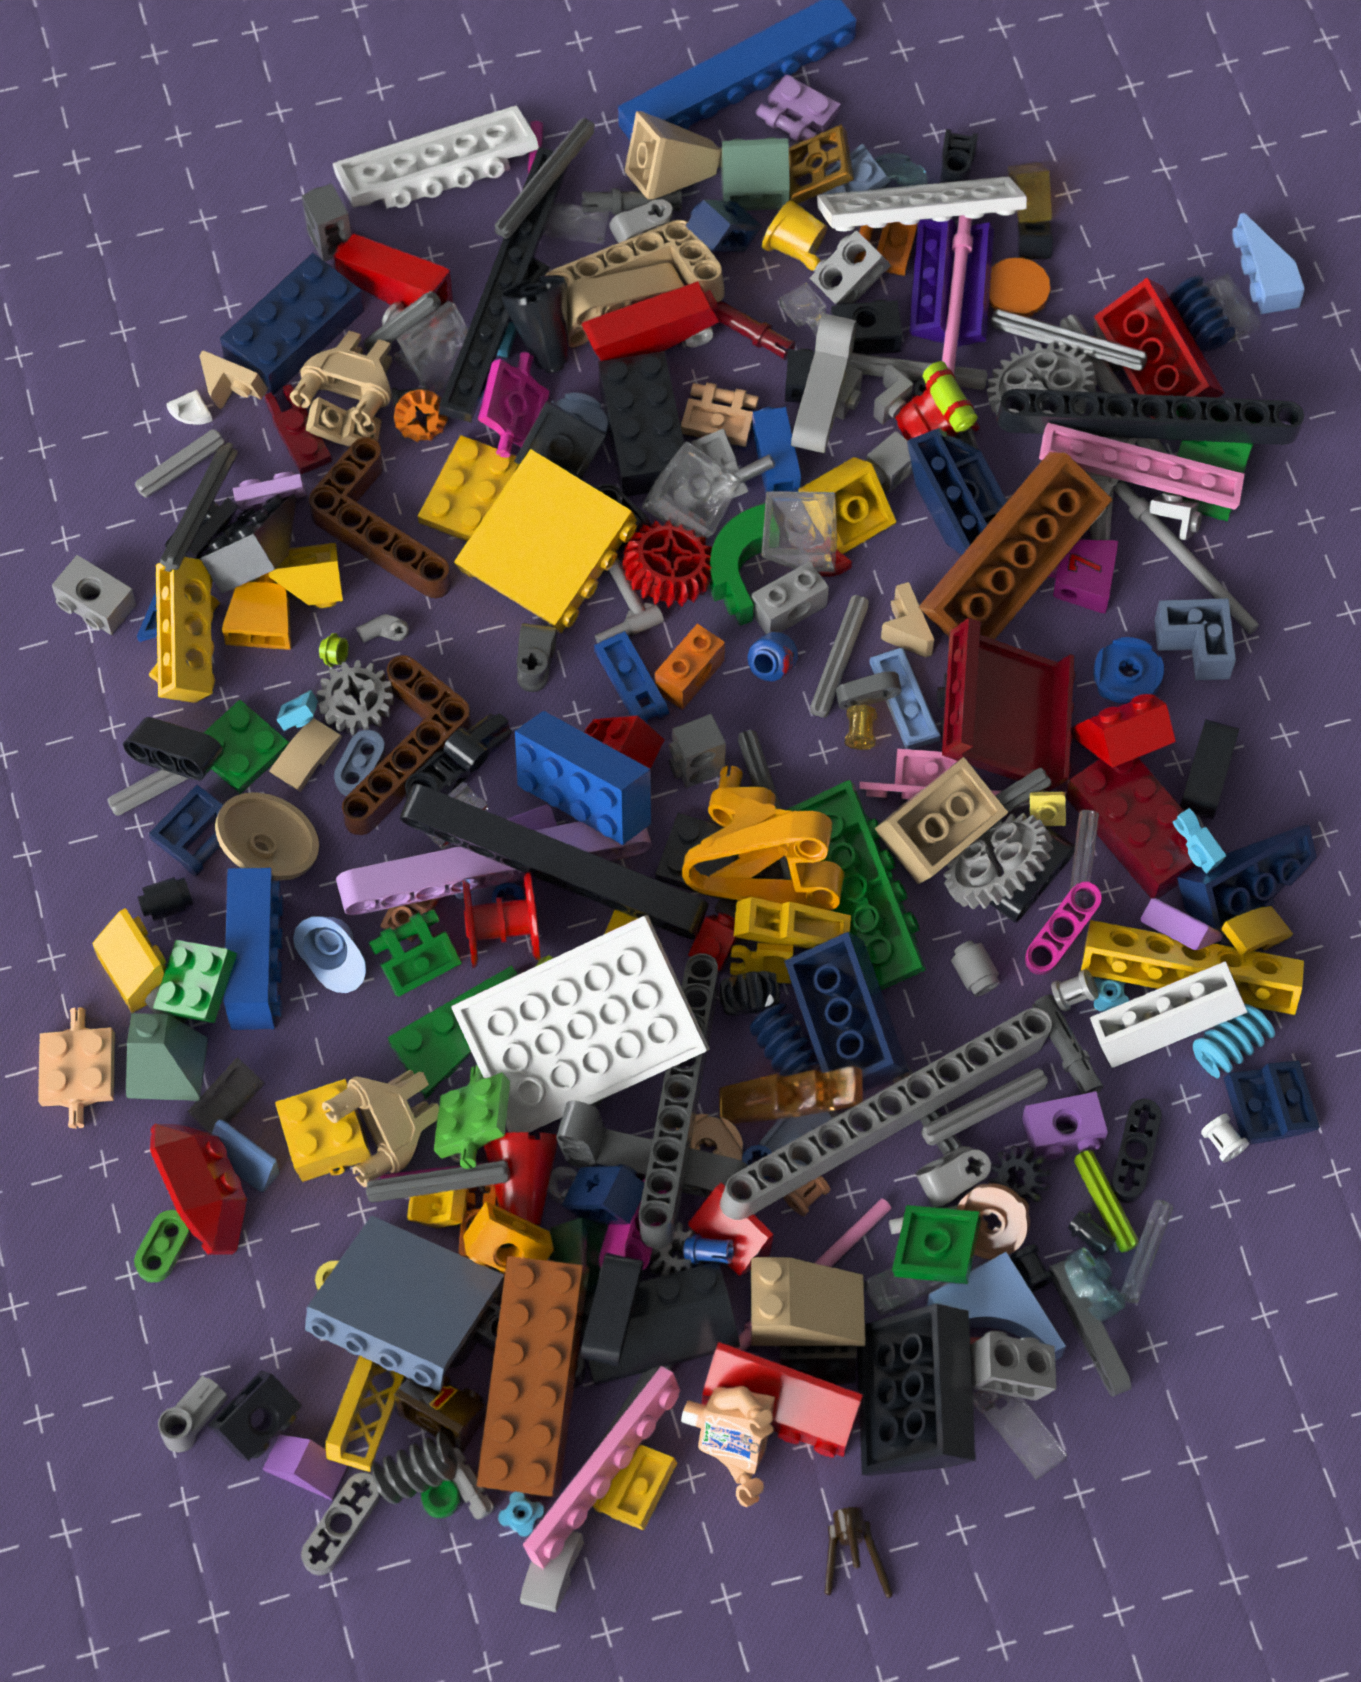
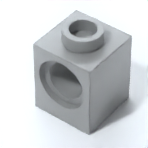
M897 431L892 433L867 455V462L872 463L881 486L888 493L892 492L913 473L907 445L908 441Z

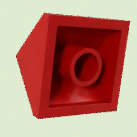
M720 1183L711 1192L687 1225L697 1234H700L702 1238L732 1239L734 1255L732 1262L728 1265L740 1276L751 1271V1257H770L774 1234L754 1214L742 1220L728 1218L720 1208V1200L725 1188Z

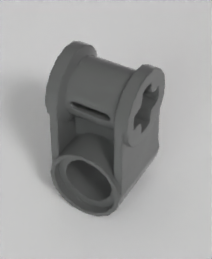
M522 623L518 644L517 682L523 690L537 692L546 686L551 660L555 653L557 627Z

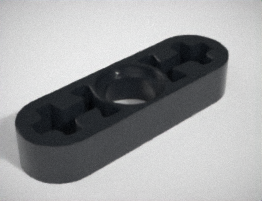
M1150 1099L1135 1101L1130 1106L1111 1180V1188L1117 1199L1124 1203L1137 1201L1142 1196L1146 1185L1162 1117L1160 1107ZM1142 1110L1149 1112L1148 1117L1150 1118L1147 1121L1144 1133L1137 1132L1140 1117L1137 1115H1140ZM1132 1142L1141 1143L1146 1149V1156L1141 1159H1133L1127 1154L1126 1146ZM1128 1168L1136 1169L1132 1184L1135 1186L1131 1188L1130 1192L1123 1190L1124 1184L1121 1183L1126 1178Z

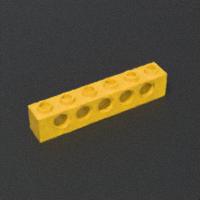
M1090 920L1081 970L1087 969L1093 977L1160 989L1226 961L1245 1004L1255 1008L1295 1015L1303 986L1304 960L1256 951L1242 957L1235 947L1212 944L1200 950H1193L1162 933Z

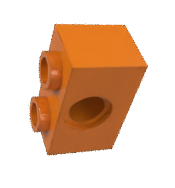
M697 623L655 672V684L662 697L683 710L724 662L725 642Z

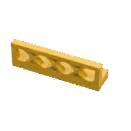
M359 1355L326 1440V1459L365 1471H371L373 1461L396 1404L394 1394L404 1383L406 1376L389 1370L394 1380L393 1386L377 1392L372 1380L374 1376L388 1370L378 1363ZM368 1391H370L372 1396L366 1398ZM388 1398L386 1404L384 1405L382 1400ZM376 1403L382 1415L379 1420L365 1426L360 1417L361 1409ZM356 1423H357V1425L359 1426V1429L353 1431L354 1428H355V1425H356ZM375 1431L372 1439L369 1433ZM364 1436L369 1445L365 1458L345 1452L349 1442Z

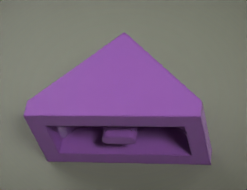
M279 1435L263 1467V1471L332 1501L349 1466L326 1459V1449L311 1439Z

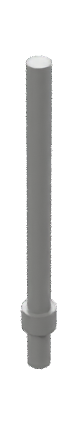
M1120 481L1114 487V491L1130 507L1129 512L1137 521L1142 520L1216 599L1229 598L1230 614L1249 634L1253 633L1259 627L1254 618L1155 514L1149 513L1150 503L1144 497L1139 498L1124 481Z

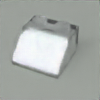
M685 442L654 482L642 508L664 523L670 520L672 526L676 527L683 524L684 529L687 531L694 529L696 537L708 538L714 534L742 479L689 442Z

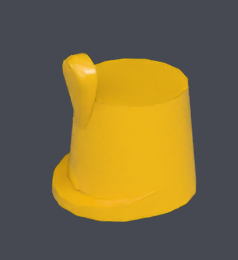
M789 200L769 226L762 242V248L766 251L774 249L803 262L808 269L814 271L815 267L820 263V259L814 254L826 234L827 225L792 200Z

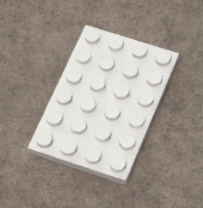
M648 915L451 1006L483 1077L488 1078L503 1072L510 1080L506 1127L509 1133L531 1132L562 1118L567 1101H580L590 1105L710 1050Z

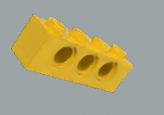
M185 557L178 570L173 569L172 572L165 571V566L160 563L156 565L158 697L196 703L213 694L212 690L215 683L214 674L212 673L214 643L211 640L213 609L211 608L210 599L213 580L199 559Z

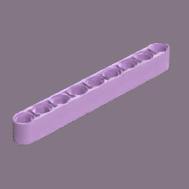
M580 821L535 830L608 861L640 855L652 847L647 828L624 845L604 836L599 831ZM455 847L347 870L337 876L336 882L345 914L361 915L463 893V889L460 890L463 887L461 884L462 879H469L470 891L502 883L524 880L526 873L462 847Z

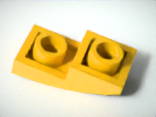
M1272 906L1258 908L1226 921L1221 928L1242 957L1261 947L1265 951L1293 935Z

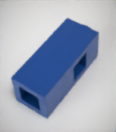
M765 407L759 411H754L752 413V433L758 460L770 454L776 467L761 474L766 498L799 494L801 474L795 447L791 446L792 433L786 407Z

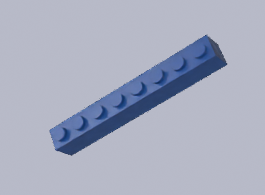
M820 0L619 105L618 125L631 141L636 111H643L687 130L690 125L702 119L711 118L717 111L728 105L739 103L747 95L757 90L766 89L772 82L786 74L790 76L802 66L810 62L819 61L825 54L838 47L843 48L855 39L856 18L841 0Z

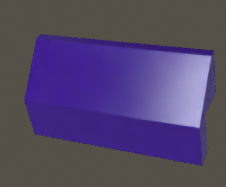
M932 218L921 219L918 223L909 332L912 336L943 344L955 253L952 251L953 237L957 234L958 226L953 219L948 221H934ZM989 222L971 226L970 235L973 237L972 251L968 254L957 346L986 341L994 228Z

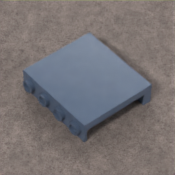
M371 1215L307 1306L305 1331L312 1333L319 1339L327 1340L343 1347L354 1355H360L378 1363L387 1370L395 1371L413 1379L419 1385L428 1386L440 1392L443 1388L446 1370L491 1302L497 1305L501 1299L504 1274L484 1265H479L466 1257Z

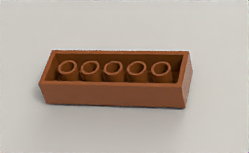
M1049 452L918 608L949 638L952 629L966 619L971 618L981 622L980 635L995 640L1113 499L1067 453Z
M513 1256L507 1257L476 1487L550 1497L560 1495L589 1267Z

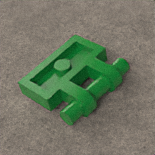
M433 909L422 915L418 912L410 916L407 923L393 930L389 927L380 932V937L369 942L375 955L386 949L391 953L393 958L380 965L397 997L462 964L446 931H442L432 937L428 927L439 922V918ZM417 934L421 943L403 951L399 942Z

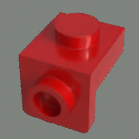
M719 912L718 916L715 914L707 916L688 956L692 957L696 954L711 955L718 963V971H722L732 951V946L735 945L738 937H734L735 918Z

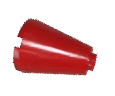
M529 1132L505 1133V1136L489 1141L484 1145L488 1163L506 1161L510 1169V1179L507 1183L494 1184L498 1206L526 1221L540 1226L558 1145L557 1135L540 1133V1139L536 1140V1136L529 1135Z

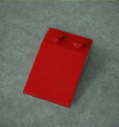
M1152 693L1135 696L1131 702L1119 707L1105 708L1100 711L1099 715L1071 727L1073 738L1112 768L1176 742L1167 704Z

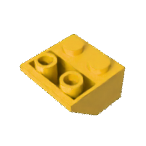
M124 908L117 913L92 944L97 958L131 1013H134L147 1005L145 1002L147 995L161 985L166 970V960L156 944L152 946L147 937L149 935L139 916L132 919L127 909Z

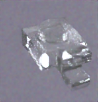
M806 282L780 297V306L798 328L807 323L817 337L822 313L826 312V304Z

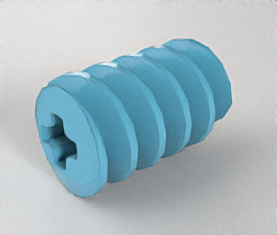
M1244 1003L1247 1013L1214 1026V1029L1205 1032L1203 1038H1197L1194 1041L1193 1051L1196 1059L1213 1077L1217 1079L1220 1077L1219 1067L1227 1073L1232 1071L1233 1068L1229 1059L1236 1064H1241L1243 1057L1240 1050L1246 1055L1251 1056L1254 1053V1049L1250 1042L1258 1047H1262L1265 1041L1261 1033L1268 1038L1275 1036L1274 1028L1259 1009Z

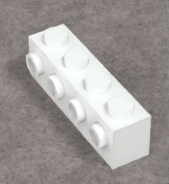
M1225 961L1092 1016L1090 1019L1100 1046L1111 1067L1114 1068L1245 1014L1247 1010Z

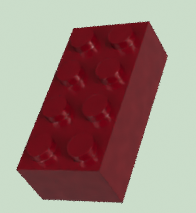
M1138 757L1113 768L1102 759H1099L1069 780L1066 799L1150 898L1159 899L1179 885L1178 876L1196 867L1188 854L1187 839L1177 831L1173 824V821L1178 819L1177 816L1184 812V810Z

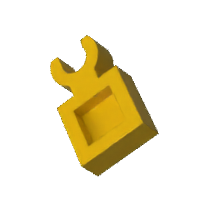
M757 943V952L750 951L743 945L732 946L731 957L742 958L744 962L731 963L730 974L739 975L749 971L759 972L765 970L775 973L777 982L791 984L784 961L793 957L794 945Z

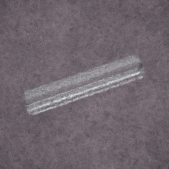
M1081 810L1079 812L1070 890L1078 883H1091L1099 817L1098 812L1093 810ZM1081 891L1075 895L1074 900L1078 907L1082 909L1088 908V892Z
M1161 1199L1154 1201L1120 1292V1298L1134 1304L1139 1302L1173 1210L1171 1203Z

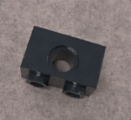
M875 300L870 303L858 304L845 302L840 305L831 306V315L856 320L852 353L871 355L901 351L902 328L897 300ZM861 325H869L871 327L866 328L862 327Z
M261 1370L208 1426L238 1457L250 1461L252 1458L260 1457L269 1448V1440L279 1430L287 1429L297 1418L295 1413L302 1405L273 1374ZM261 1408L264 1412L263 1422L258 1427L253 1428L251 1416L257 1409Z

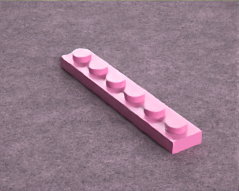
M1048 423L1044 429L1039 459L1043 460L1049 452L1067 453L1084 471L1234 510L1240 504L1245 475L1243 473Z
M663 1366L658 1369L524 1542L523 1546L533 1563L544 1569L551 1559H555L561 1553L564 1542L572 1531L578 1529L584 1523L592 1505L597 1499H601L607 1493L612 1479L619 1470L628 1466L634 1451L643 1439L645 1440L651 1436L656 1427V1422L662 1414L674 1406L681 1390L673 1372Z

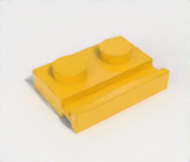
M639 1445L634 1451L628 1466L619 1470L612 1479L607 1493L601 1499L596 1500L592 1505L596 1512L610 1515L611 1518L644 1531L677 1465V1461L672 1456Z

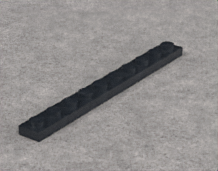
M542 147L538 148L523 189L554 152L553 150ZM569 165L511 237L503 239L441 399L439 414L472 422L488 380L491 364L497 357L511 320L502 303V292L510 286L526 280Z

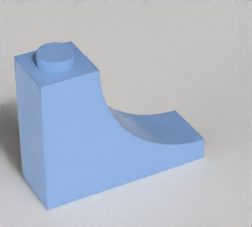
M1006 1252L972 1270L968 1284L949 1283L929 1294L927 1306L938 1303L968 1310L969 1329L995 1328L1013 1333L1021 1338H1036L1040 1343L1055 1346V1361L1063 1355L1066 1347Z

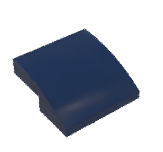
M1300 1060L1268 1063L1262 1069L1230 1072L1223 1078L1241 1139L1246 1138L1249 1145L1294 1137L1320 1128Z

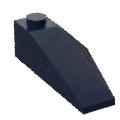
M1304 824L1229 852L1218 867L1207 874L1202 867L1196 866L1177 877L1184 908L1188 914L1222 933L1221 941L1214 944L1226 946L1231 943L1221 930L1226 921L1251 910L1273 906L1275 903L1273 898L1285 885L1291 886L1317 858L1310 825Z

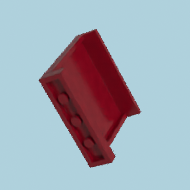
M968 618L950 631L942 756L956 761L964 757L971 766L1015 781H1019L1038 768H1042L1051 780V785L1044 789L1049 792L1067 781L1071 772L1069 759L1070 745L1073 739L1071 718L1074 702L1072 697L1073 683L1076 677L1074 655L1069 654L1059 662L980 635L981 622Z

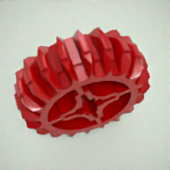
M655 520L651 528L643 525L639 532H634L630 541L626 544L622 561L623 569L625 570V580L632 581V591L642 590V599L648 596L652 597L655 605L660 600L665 601L668 608L673 604V601H676L680 606H683L687 599L695 602L699 595H704L708 585L711 583L710 568L712 567H710L712 547L706 546V537H696L695 528L690 531L685 530L683 522L676 527L672 526L670 520L664 526Z

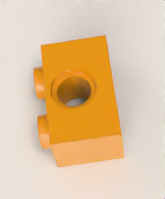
M487 1201L463 1235L468 1257L479 1265L486 1266L488 1264L500 1270L504 1276L508 1256L547 1261L554 1250L549 1231ZM506 1243L513 1244L509 1248H499L501 1245Z

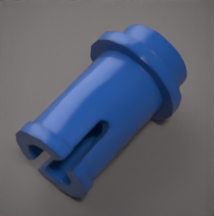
M694 1234L685 1240L684 1257L686 1260H691L692 1264H698L700 1261L730 1264L734 1255L732 1239L702 1238L700 1234Z

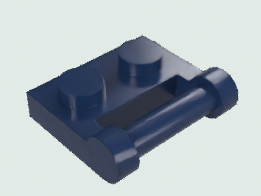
M196 785L149 832V837L154 843L181 863L190 874L196 877L204 869L203 864L221 847L216 832L193 855L187 849L216 820L223 804L199 785Z

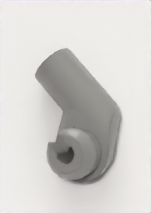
M387 614L381 615L356 628L363 643L378 636L401 641L409 633L408 624L404 620Z

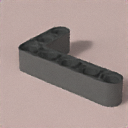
M567 1101L556 1137L565 1160L577 1168L624 1164L633 1168L638 1173L637 1178L644 1180L646 1178L653 1140L606 1129L597 1108L580 1101ZM690 1148L682 1192L708 1198L717 1185L722 1183L726 1186L728 1179L733 1174L749 1165L735 1158ZM665 1159V1160H663V1161H664V1162H671V1161H674V1160H673V1159ZM734 1193L738 1199H741L742 1194Z

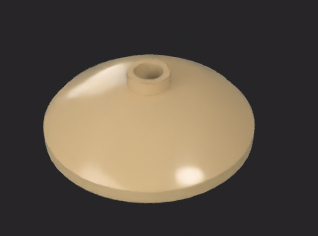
M254 792L240 794L229 799L217 815L215 831L218 842L226 855L240 868H271L274 880H290L305 874L317 858L319 841L312 823L298 808L279 797Z

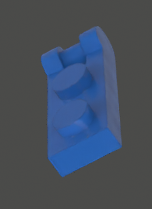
M625 631L594 645L595 654L630 716L638 715L647 723V720L657 716L660 719L669 714L664 698ZM648 697L650 704L641 708L638 701Z

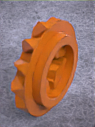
M414 390L400 398L395 406L394 421L396 428H398L404 438L408 437L418 443L421 440L432 441L439 433H443L448 416L439 414V405L442 399L440 396L429 390ZM415 406H418L423 414H431L426 417L425 427L419 420H412L416 418Z

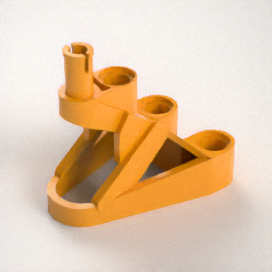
M731 765L730 776L727 777L729 768L728 766L723 767L720 771L718 789L714 790L711 794L708 812L711 818L724 828L703 839L701 844L689 849L685 855L682 867V877L685 883L699 893L734 900L754 897L781 904L790 901L829 911L837 908L841 897L844 872L839 865L833 862L821 861L828 854L833 824L831 819L817 811L776 809V796L771 790L764 787H740L743 777L741 769ZM739 854L740 857L738 860L714 872L710 877L699 873L693 866L699 862ZM783 856L787 858L792 880L752 878Z

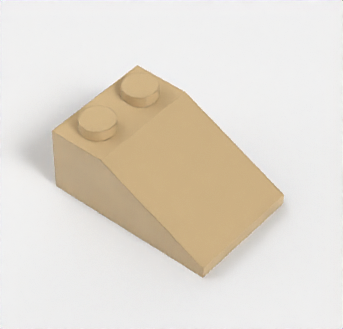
M963 757L874 829L917 884H920L934 876L1003 818L1008 811Z
M751 1257V1346H865L863 1275L789 1257Z

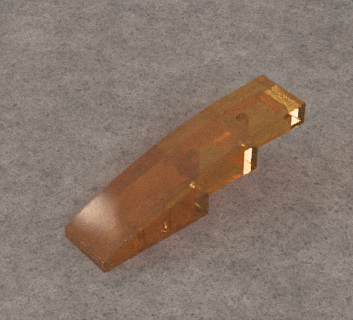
M855 1066L825 1073L812 1070L787 1077L773 1074L719 1087L720 1117L727 1119L731 1123L799 1117L850 1108L863 1102L862 1069Z

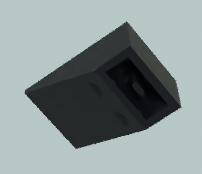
M294 493L284 498L276 495L262 504L263 508L257 511L253 507L244 510L235 517L237 521L222 530L223 535L215 538L208 544L210 549L200 559L222 594L275 570L289 556L297 499Z

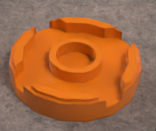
M1008 258L997 262L991 268L989 303L994 307V311L1001 309L1029 318L1046 306L1050 295V280L1044 269L1034 261L1024 258Z

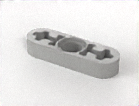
M357 1473L348 1479L304 1544L301 1557L305 1568L310 1573L325 1575L334 1569L379 1502L381 1494L372 1475ZM365 1484H369V1491L372 1496L370 1498L366 1496L360 1498L356 1504L357 1510L362 1511L359 1515L351 1507L343 1505L344 1501H347L349 1505L353 1504L357 1497L354 1490L356 1486L363 1488ZM338 1514L348 1515L352 1519L351 1528L343 1534L335 1533L330 1528L333 1517ZM325 1532L332 1541L340 1544L338 1547H335L331 1542L325 1552L328 1560L326 1562L320 1560L316 1565L312 1564L313 1557L311 1551L313 1549L318 1552L322 1550L326 1540L321 1535Z

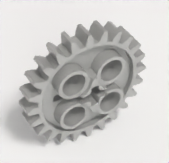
M1050 342L1046 349H1042L1040 343H1037L1033 351H1030L1026 346L1023 347V354L1020 356L1012 352V361L1010 362L1001 360L1002 369L992 370L994 378L988 379L989 389H987L991 410L996 413L997 417L1001 396L1009 389L1096 392L1095 385H1097V380L1092 362H1088L1086 354L1079 355L1078 348L1075 347L1068 352L1066 344L1055 349L1054 343ZM1008 409L1011 412H1019L1015 409ZM1047 410L1043 411L1046 414H1053Z
M1022 813L1016 819L1013 814H1010L1005 822L1000 819L994 826L989 828L957 855L955 860L947 864L950 870L944 873L947 879L944 884L954 900L959 902L962 907L969 904L971 909H975L981 904L984 909L987 908L992 900L996 905H999L1003 896L1012 899L1013 891L1016 889L1024 891V883L1026 881H1035L1036 878L1033 874L1045 869L1041 862L1050 860L1051 856L1048 852L1053 849V845L1050 843L1053 838L1040 819L1037 820L1034 815L1027 818Z

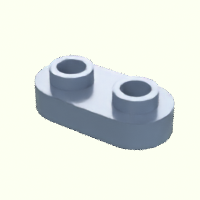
M362 730L351 738L334 772L336 787L343 795L347 796L384 759L385 745L379 733L372 730ZM368 748L374 750V752L370 755H364L362 753L365 749ZM350 778L359 779L355 784L347 783Z

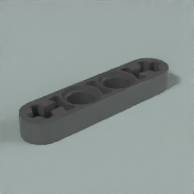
M1065 1259L1050 1266L1049 1271L1054 1275L1052 1282L1107 1391L1114 1397L1130 1390L1131 1382L1128 1373L1073 1265L1068 1259Z

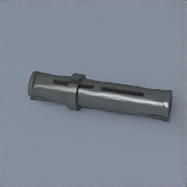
M612 188L611 192L583 191L582 198L584 199L581 200L583 213L611 212L612 215H618L621 211H630L652 201V199H647L641 191H620L619 188ZM680 190L654 199L668 201L673 211H681L682 206L679 203H682V194Z
M1049 994L1037 999L1034 1002L1035 1004H1032V1008L1042 1009L1051 1017L1052 1028L1049 1037L1063 1060L1062 1067L1065 1072L1071 1074L1081 1094L1099 1093L1104 1086L1089 1062L1091 1057L1079 1045L1074 1033L1059 1010L1053 995Z

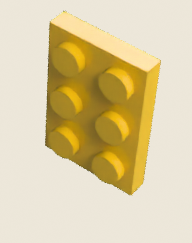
M460 435L418 514V523L468 542L520 464L514 462L516 456L511 454L508 458L500 457V454H496V448Z

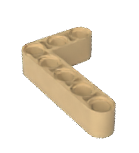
M685 220L669 222L558 267L546 274V276H563L568 287L578 281L662 263H671L686 285L698 281L704 292L711 290L717 302L721 301L725 294L720 263L710 249L686 227L688 221Z

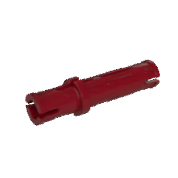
M722 300L717 302L719 308L715 309L714 312L720 323L752 340V345L755 347H764L781 357L784 361L788 359V351L782 348L781 345L787 349L794 350L795 341L772 330V325L767 322L760 323Z

